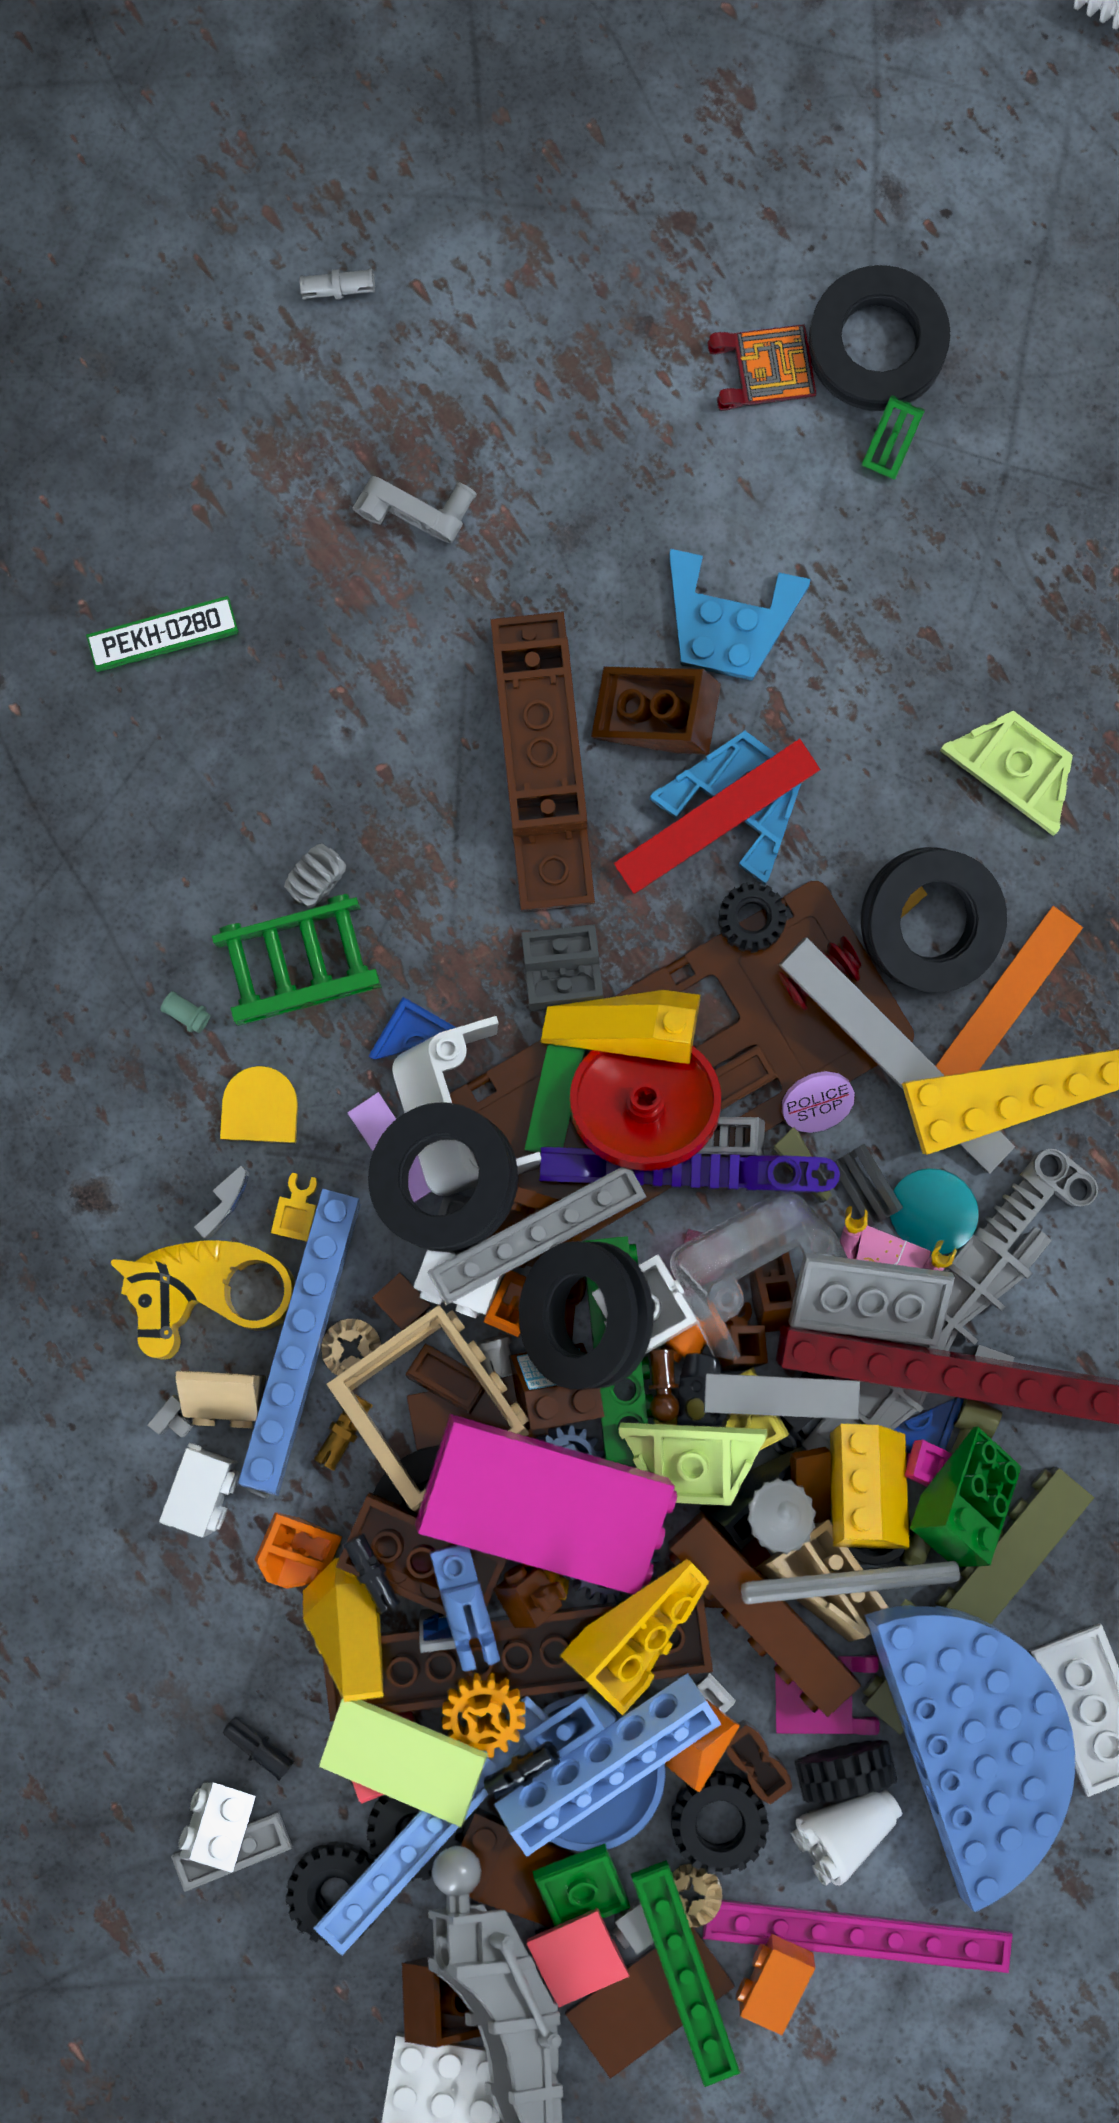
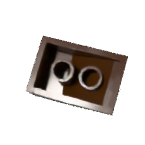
M604 666L591 737L597 740L673 753L709 754L721 683L704 669Z
M478 1808L461 1844L462 1847H466L479 1859L482 1869L480 1882L469 1893V1898L551 1928L553 1921L534 1880L532 1871L578 1853L549 1841L529 1856H526L509 1833L502 1818Z

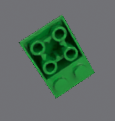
M973 1427L921 1494L910 1529L948 1562L955 1561L959 1567L990 1566L1021 1466L979 1427Z

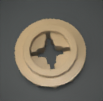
M344 1319L335 1323L327 1330L321 1344L322 1359L332 1373L338 1376L361 1360L359 1357L356 1358L351 1355L341 1362L340 1359L343 1357L342 1354L345 1349L338 1340L339 1338L352 1342L361 1335L362 1338L357 1349L363 1357L381 1346L379 1335L371 1325L359 1319Z
M691 1864L680 1865L672 1873L678 1893L679 1891L690 1890L691 1884H694V1891L699 1893V1895L705 1896V1899L692 1901L690 1907L688 1906V1899L679 1895L690 1927L703 1926L714 1919L721 1907V1884L716 1875L706 1873V1870L703 1868L698 1870Z

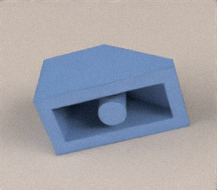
M593 1689L523 1737L532 1751L544 1742L550 1741L558 1750L560 1755L558 1759L560 1760L616 1722L618 1718L608 1702Z

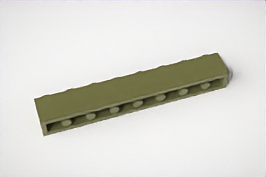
M1053 1467L1050 1471L1046 1468L1043 1469L1031 1484L1035 1490L1026 1500L1022 1497L1018 1499L1008 1511L1007 1515L1011 1519L1001 1530L991 1565L962 1567L960 1570L962 1579L954 1588L947 1586L938 1596L935 1604L963 1611L992 1624L1095 1497L1060 1468ZM876 1674L863 1688L862 1693L866 1696L862 1699V1702L901 1735L904 1730L885 1674L881 1677Z

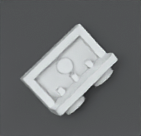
M203 1783L201 1789L198 1788L195 1791L191 1801L190 1809L194 1812L190 1825L183 1829L178 1846L179 1849H182L180 1859L194 1861L226 1872H233L256 1796L216 1783Z

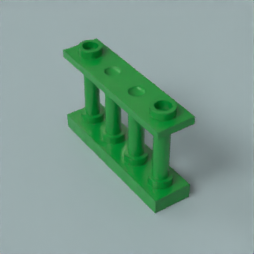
M349 894L338 895L327 900L328 905L246 927H242L241 923H235L219 928L220 934L213 935L212 939L217 948L227 946L241 996V999L238 1000L239 1005L231 1007L233 1020L238 1026L382 988L377 970H369L367 965H363L350 912L361 910L357 897L349 898ZM332 917L336 918L349 970L346 971L347 976L335 980L332 979V975H327L314 922ZM299 926L313 979L310 980L311 986L297 990L296 985H292L278 932ZM261 936L264 937L277 989L274 990L275 996L260 999V995L255 994L242 941Z

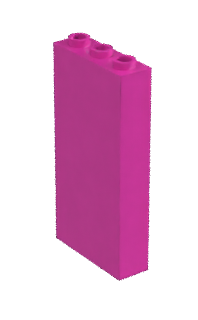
M450 1414L415 1526L418 1534L634 1595L643 1586H647L650 1583L653 1574V1564L650 1562L654 1550H659L663 1544L665 1528L662 1525L666 1513L671 1514L675 1507L677 1491H674L675 1486L668 1477Z

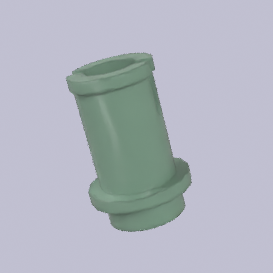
M171 991L166 996L160 1008L161 1012L186 1025L187 1031L190 1033L193 1031L201 1033L211 1016L206 1012V1007L203 1005L197 1007L177 995L174 991Z

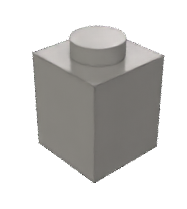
M638 1898L630 1904L631 1908L614 1915L617 1927L613 1929L625 1949L631 1946L636 1954H639L654 1943Z

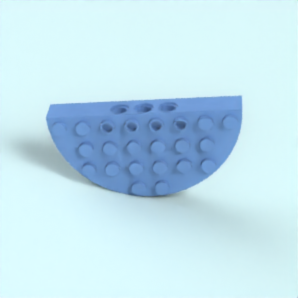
M914 1605L886 1608L866 1614L865 1618L960 1898L973 1912H976L996 1902L1025 1880L1049 1851L1061 1829L1070 1804L1075 1777V1747L1067 1710L1053 1681L1039 1662L998 1628L976 1616L942 1606L915 1607Z

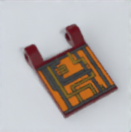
M805 324L738 333L716 332L710 335V340H708L707 344L710 354L717 355L735 350L741 389L728 388L722 389L717 397L719 410L725 411L745 405L816 396Z

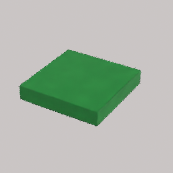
M605 1843L532 1871L534 1880L555 1926L597 1907L602 1918L631 1908L628 1896Z

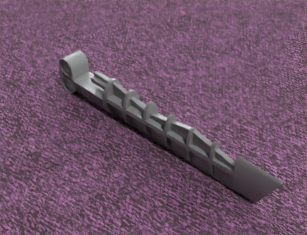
M1045 1149L1037 1152L1020 1174L1023 1179L1019 1185L1015 1183L1011 1185L1014 1190L1010 1196L1006 1194L1002 1196L1005 1202L1001 1207L994 1206L996 1214L992 1218L985 1217L987 1225L983 1229L977 1227L971 1239L956 1253L953 1263L944 1268L943 1271L953 1273L955 1280L938 1347L899 1341L892 1342L949 1351L957 1333H959L975 1345L978 1340L965 1330L963 1326L990 1304L1003 1311L1005 1306L997 1299L1024 1277L1030 1278L1033 1274L1029 1270L1052 1240L1034 1226L1012 1254L1007 1250L1053 1194L1070 1206L1082 1207L1091 1204L1098 1195L1096 1180L1057 1149ZM1046 1155L1054 1157L1058 1163V1170L1051 1177L1044 1175L1040 1169V1162ZM1075 1179L1082 1180L1087 1186V1194L1080 1201L1074 1199L1069 1191L1070 1185ZM860 1381L858 1420L823 1418L804 1441L803 1447L809 1450L825 1446L830 1450V1432L840 1424L880 1425L894 1430L915 1412L919 1411L921 1413L924 1409L922 1404L928 1392ZM831 1497V1520H829L831 1523H832V1497Z

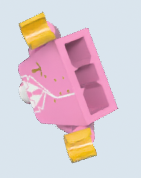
M852 1206L847 1207L845 1226L838 1245L839 1257L943 1271L945 1267L953 1263L957 1249L954 1248L951 1255H942L939 1250L942 1247L943 1240H939L935 1244L932 1252L868 1226V1211L866 1209L861 1219H853L851 1217Z

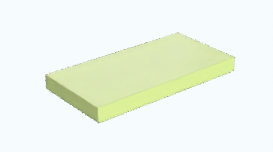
M342 1698L319 1767L461 1827L468 1813L488 1753L363 1700L344 1702Z

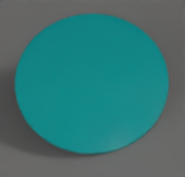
M935 1168L917 1170L905 1176L893 1191L903 1209L891 1215L890 1219L895 1231L902 1240L932 1252L935 1244L939 1240H943L944 1242L939 1252L946 1254L953 1252L954 1248L958 1250L973 1236L979 1219L978 1204L968 1185L956 1175Z

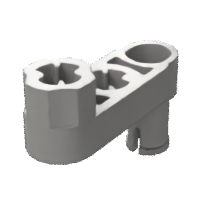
M371 476L353 506V510L367 521L381 525L387 513L390 512L426 533L452 544L463 525L461 520L471 502L477 496V493L467 485L457 482L443 509L437 510L385 480Z

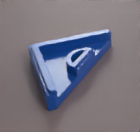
M403 997L370 1052L369 1058L376 1060L405 1052L438 1033L457 1027Z
M956 1397L905 1420L896 1427L895 1431L905 1434L906 1452L911 1453L915 1440H925L946 1450L954 1428L953 1424L957 1420L964 1399Z

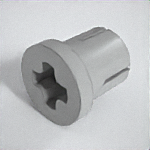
M510 1334L476 1342L487 1358L482 1364L488 1374L496 1371L500 1378L512 1375L509 1355H511L509 1344L512 1342Z

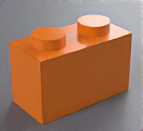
M771 1934L766 1946L763 1944L759 1945L752 1962V1966L755 1968L749 1979L744 1977L736 1993V2000L739 2001L740 2017L783 2035L815 1970L813 1952Z

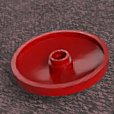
M692 1046L690 1064L592 1050L579 1064L572 1080L570 1089L571 1117L575 1129L583 1142L604 1160L633 1170L650 1171L665 1169L693 1157L712 1137L721 1111L720 1083L710 1062L694 1046Z

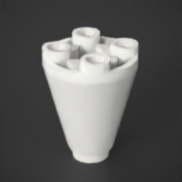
M884 1789L880 1793L877 1791L870 1792L866 1795L801 1815L796 1819L797 1829L792 1831L791 1835L797 1847L802 1852L808 1851L810 1857L815 1862L812 1868L818 1880L824 1886L830 1882L840 1886L850 1878L896 1825V1819L902 1816V1811L888 1790Z

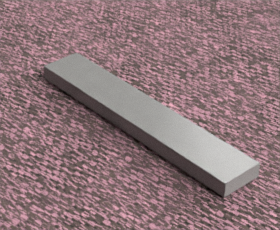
M621 1167L428 1270L427 1273L446 1306L543 1254L554 1246L567 1241L646 1198V1195L632 1169Z

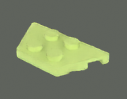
M1014 711L943 745L940 752L1051 835H1056L1060 829V817L1066 796L1067 778L1073 755Z
M621 1423L619 1435L621 1439L625 1438L634 1455L633 1461L637 1469L668 1477L675 1486L674 1491H677L676 1503L731 1506L761 1446L766 1440L767 1429Z

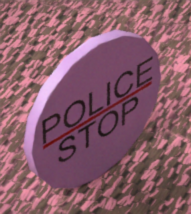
M827 1071L812 1073L798 1080L787 1090L782 1100V1114L787 1124L792 1128L795 1127L798 1131L808 1133L824 1131L837 1125L849 1114L854 1104L855 1092L849 1080L839 1073Z

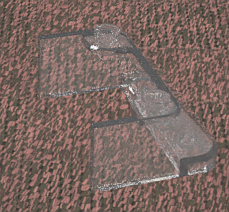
M785 1191L777 1192L684 1243L673 1252L670 1259L672 1273L685 1291L683 1295L699 1321L698 1326L713 1356L731 1360L741 1357L724 1323L736 1316L744 1303V1296L737 1282L738 1279L797 1246L800 1247L803 1255L805 1252L847 1258L835 1232L798 1194Z

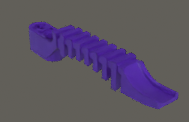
M541 1147L540 1181L591 1184L621 1168L604 1160L591 1149ZM695 1154L688 1160L665 1169L650 1171L632 1169L640 1186L644 1184L652 1185V1187L671 1185L672 1188L690 1186V1188L696 1189L700 1187L719 1189L721 1187L727 1188V1190L746 1188V1191L822 1193L834 1188L840 1178L839 1168L834 1161L825 1157L807 1156L740 1157V1155L730 1154L729 1157H720L721 1154H711L709 1157ZM778 1163H786L791 1166L794 1175L790 1183L780 1184L775 1180L773 1170ZM819 1165H824V1171L831 1173V1179L825 1180L823 1186L819 1185L817 1178H812V1172L818 1170Z

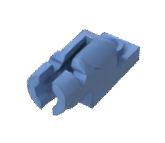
M453 1545L431 1551L430 1556L448 1626L452 1632L462 1670L476 1669L469 1646V1640L472 1638L479 1639L485 1662L487 1661L488 1665L500 1661L470 1548Z

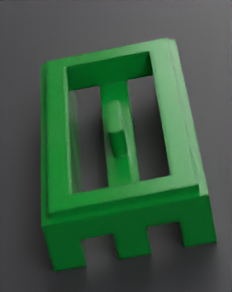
M891 395L862 462V466L895 480L925 409L917 408L911 403L903 402ZM895 407L901 411L879 463L872 461ZM909 413L914 415V418L893 467L890 469L885 467Z

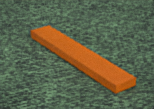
M1052 906L935 1066L944 1075H955L980 1070L1083 927L1055 906Z

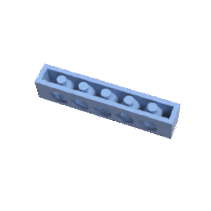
M687 1673L561 1758L558 1765L533 1778V1783L526 1787L520 1786L494 1805L511 1836L525 1855L529 1856L717 1728L721 1723Z

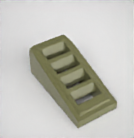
M795 1127L771 1149L775 1156L812 1157ZM783 1163L787 1167V1169L793 1174L791 1166H789L786 1163ZM819 1169L813 1171L812 1178H817L819 1185L823 1186L825 1180ZM830 1190L822 1193H812L820 1203H824L832 1196Z

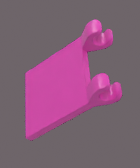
M875 1655L837 1656L851 1672H878L879 1661ZM775 1672L776 1734H879L880 1725L877 1717L852 1718V1695L827 1717L820 1709L815 1713L812 1712L799 1697L803 1692L794 1681L787 1685Z

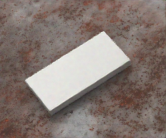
M1099 1623L1029 1651L1053 1681L1067 1710L1073 1731L1075 1769L1087 1797L1119 1785V1667L1103 1626Z

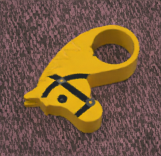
M207 1240L176 1244L148 1253L135 1262L118 1259L111 1260V1265L124 1276L121 1294L127 1296L137 1311L138 1345L147 1356L160 1360L170 1359L178 1352L181 1343L179 1327L187 1322L196 1304L202 1303L244 1328L255 1331L269 1330L285 1321L296 1283L291 1271L279 1260L258 1248L229 1241ZM263 1263L272 1265L280 1273L284 1283V1296L279 1308L272 1315L262 1320L252 1321L242 1318L235 1311L231 1302V1287L228 1286L231 1277L237 1270L241 1271L253 1264Z

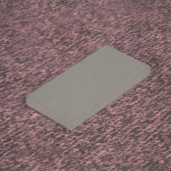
M804 1252L788 1322L792 1328L938 1347L955 1277L952 1272Z

